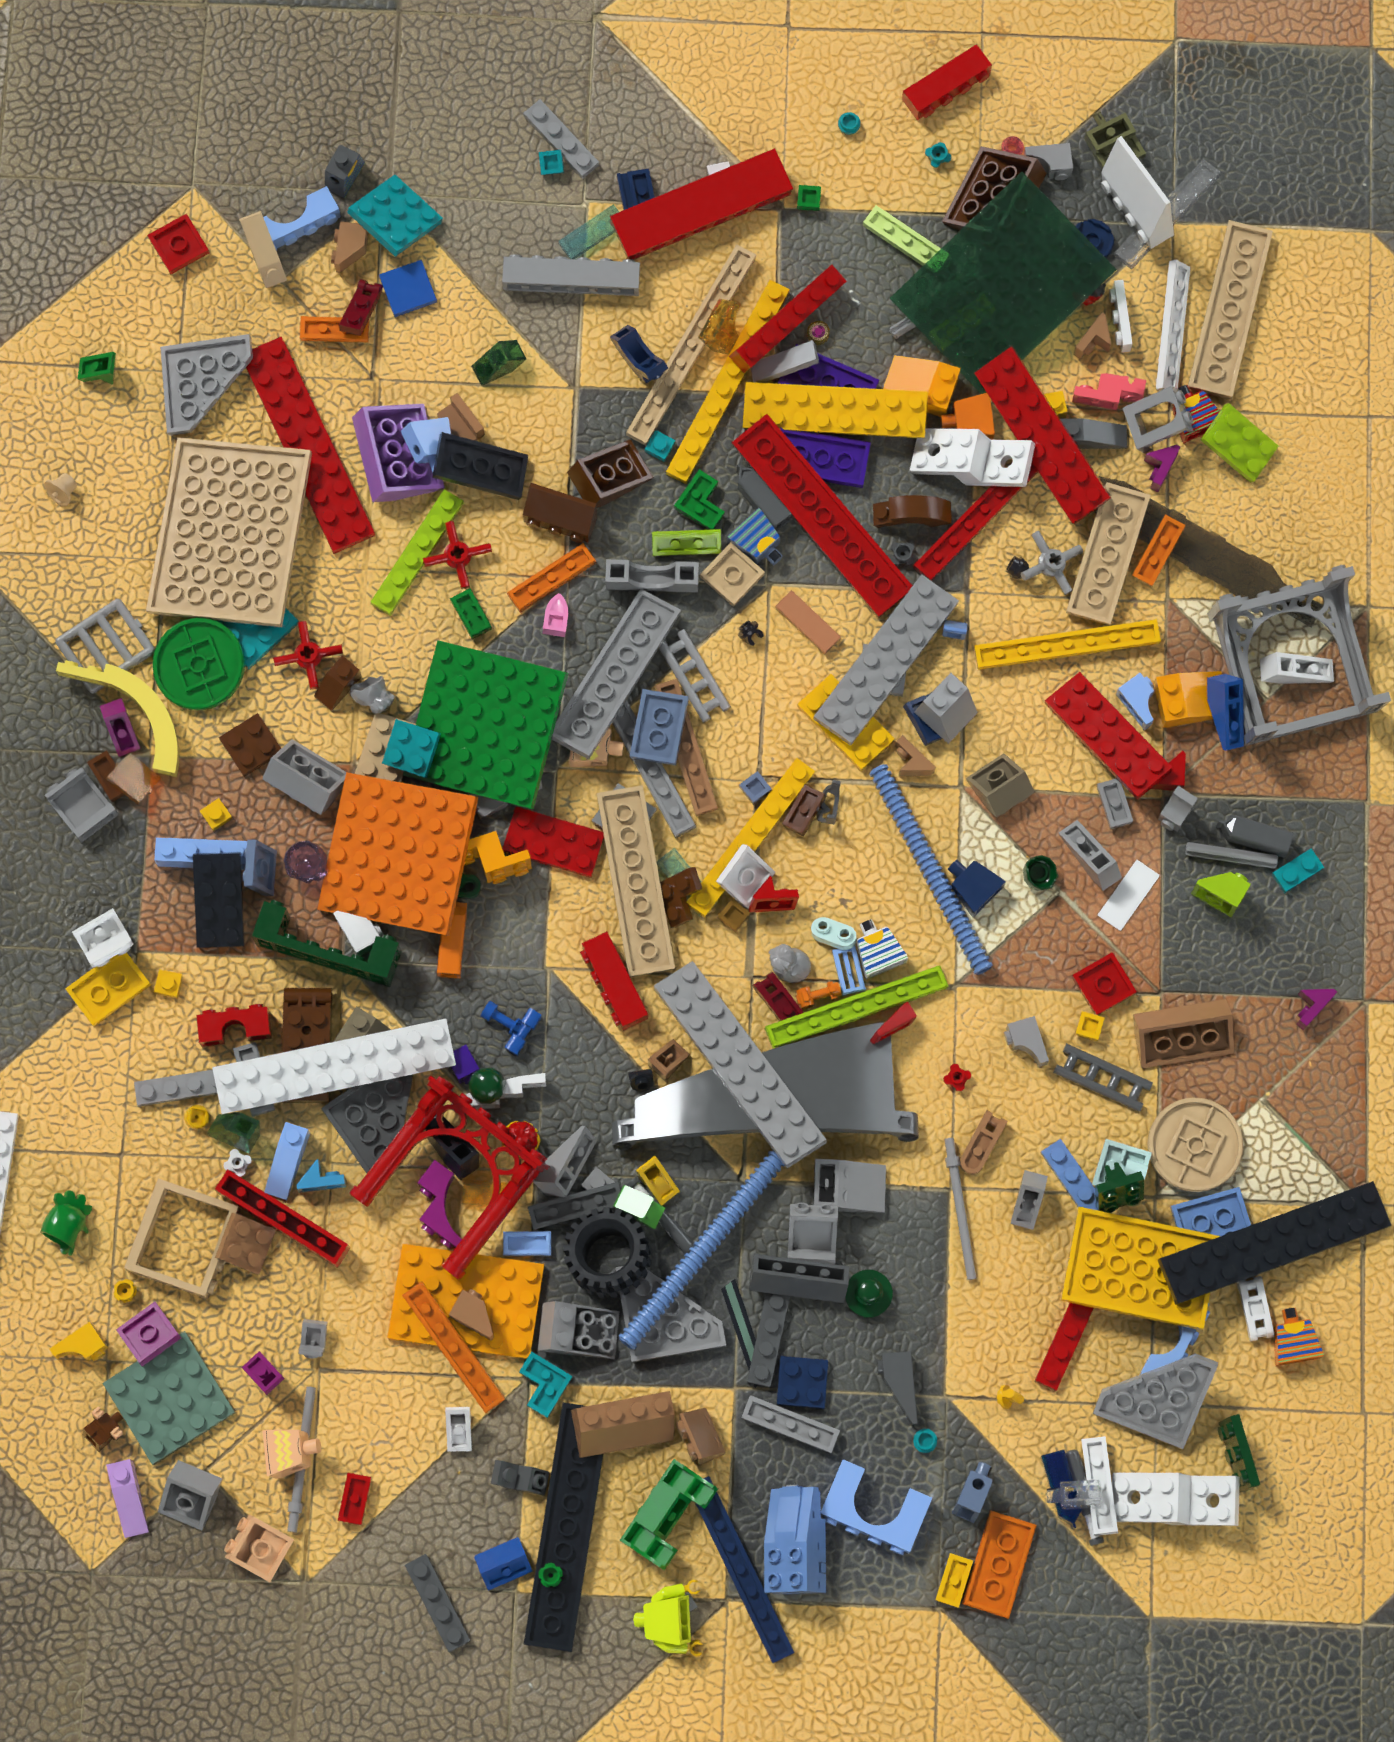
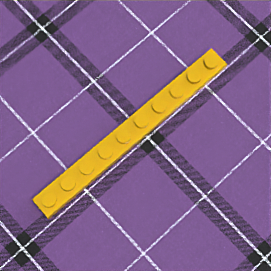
M769 280L729 355L780 311L790 293V289ZM729 356L666 470V475L684 484H687L747 373V371L743 373Z

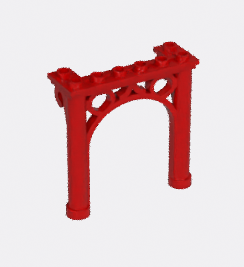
M430 1075L427 1085L432 1089L422 1097L417 1106L418 1108L358 1186L355 1185L349 1193L363 1205L369 1207L411 1150L418 1143L429 1137L438 1135L455 1136L475 1146L490 1166L493 1176V1194L486 1209L441 1265L450 1274L461 1280L466 1274V1268L539 1173L543 1172L544 1169L548 1170L550 1166L545 1163L547 1158L533 1148L531 1151L527 1149L529 1144L519 1136L515 1139L508 1134L510 1131L508 1127L500 1121L497 1124L490 1120L492 1115L482 1107L478 1110L471 1105L473 1100L467 1095L461 1093L459 1096L453 1091L455 1086L441 1076L436 1079ZM447 1100H449L451 1103H453V1105H450V1104L444 1105V1104L446 1103ZM454 1110L460 1115L461 1123L457 1128H446L443 1122V1115L446 1111ZM466 1114L482 1126L477 1131L466 1129L465 1133L461 1132L467 1125ZM436 1116L439 1128L424 1131ZM490 1133L506 1145V1147L496 1148L492 1155L489 1153L492 1148L488 1143ZM481 1137V1143L474 1138ZM508 1152L509 1155L513 1156L515 1165L511 1170L498 1169L496 1158L500 1153ZM500 1175H512L511 1180L501 1191Z

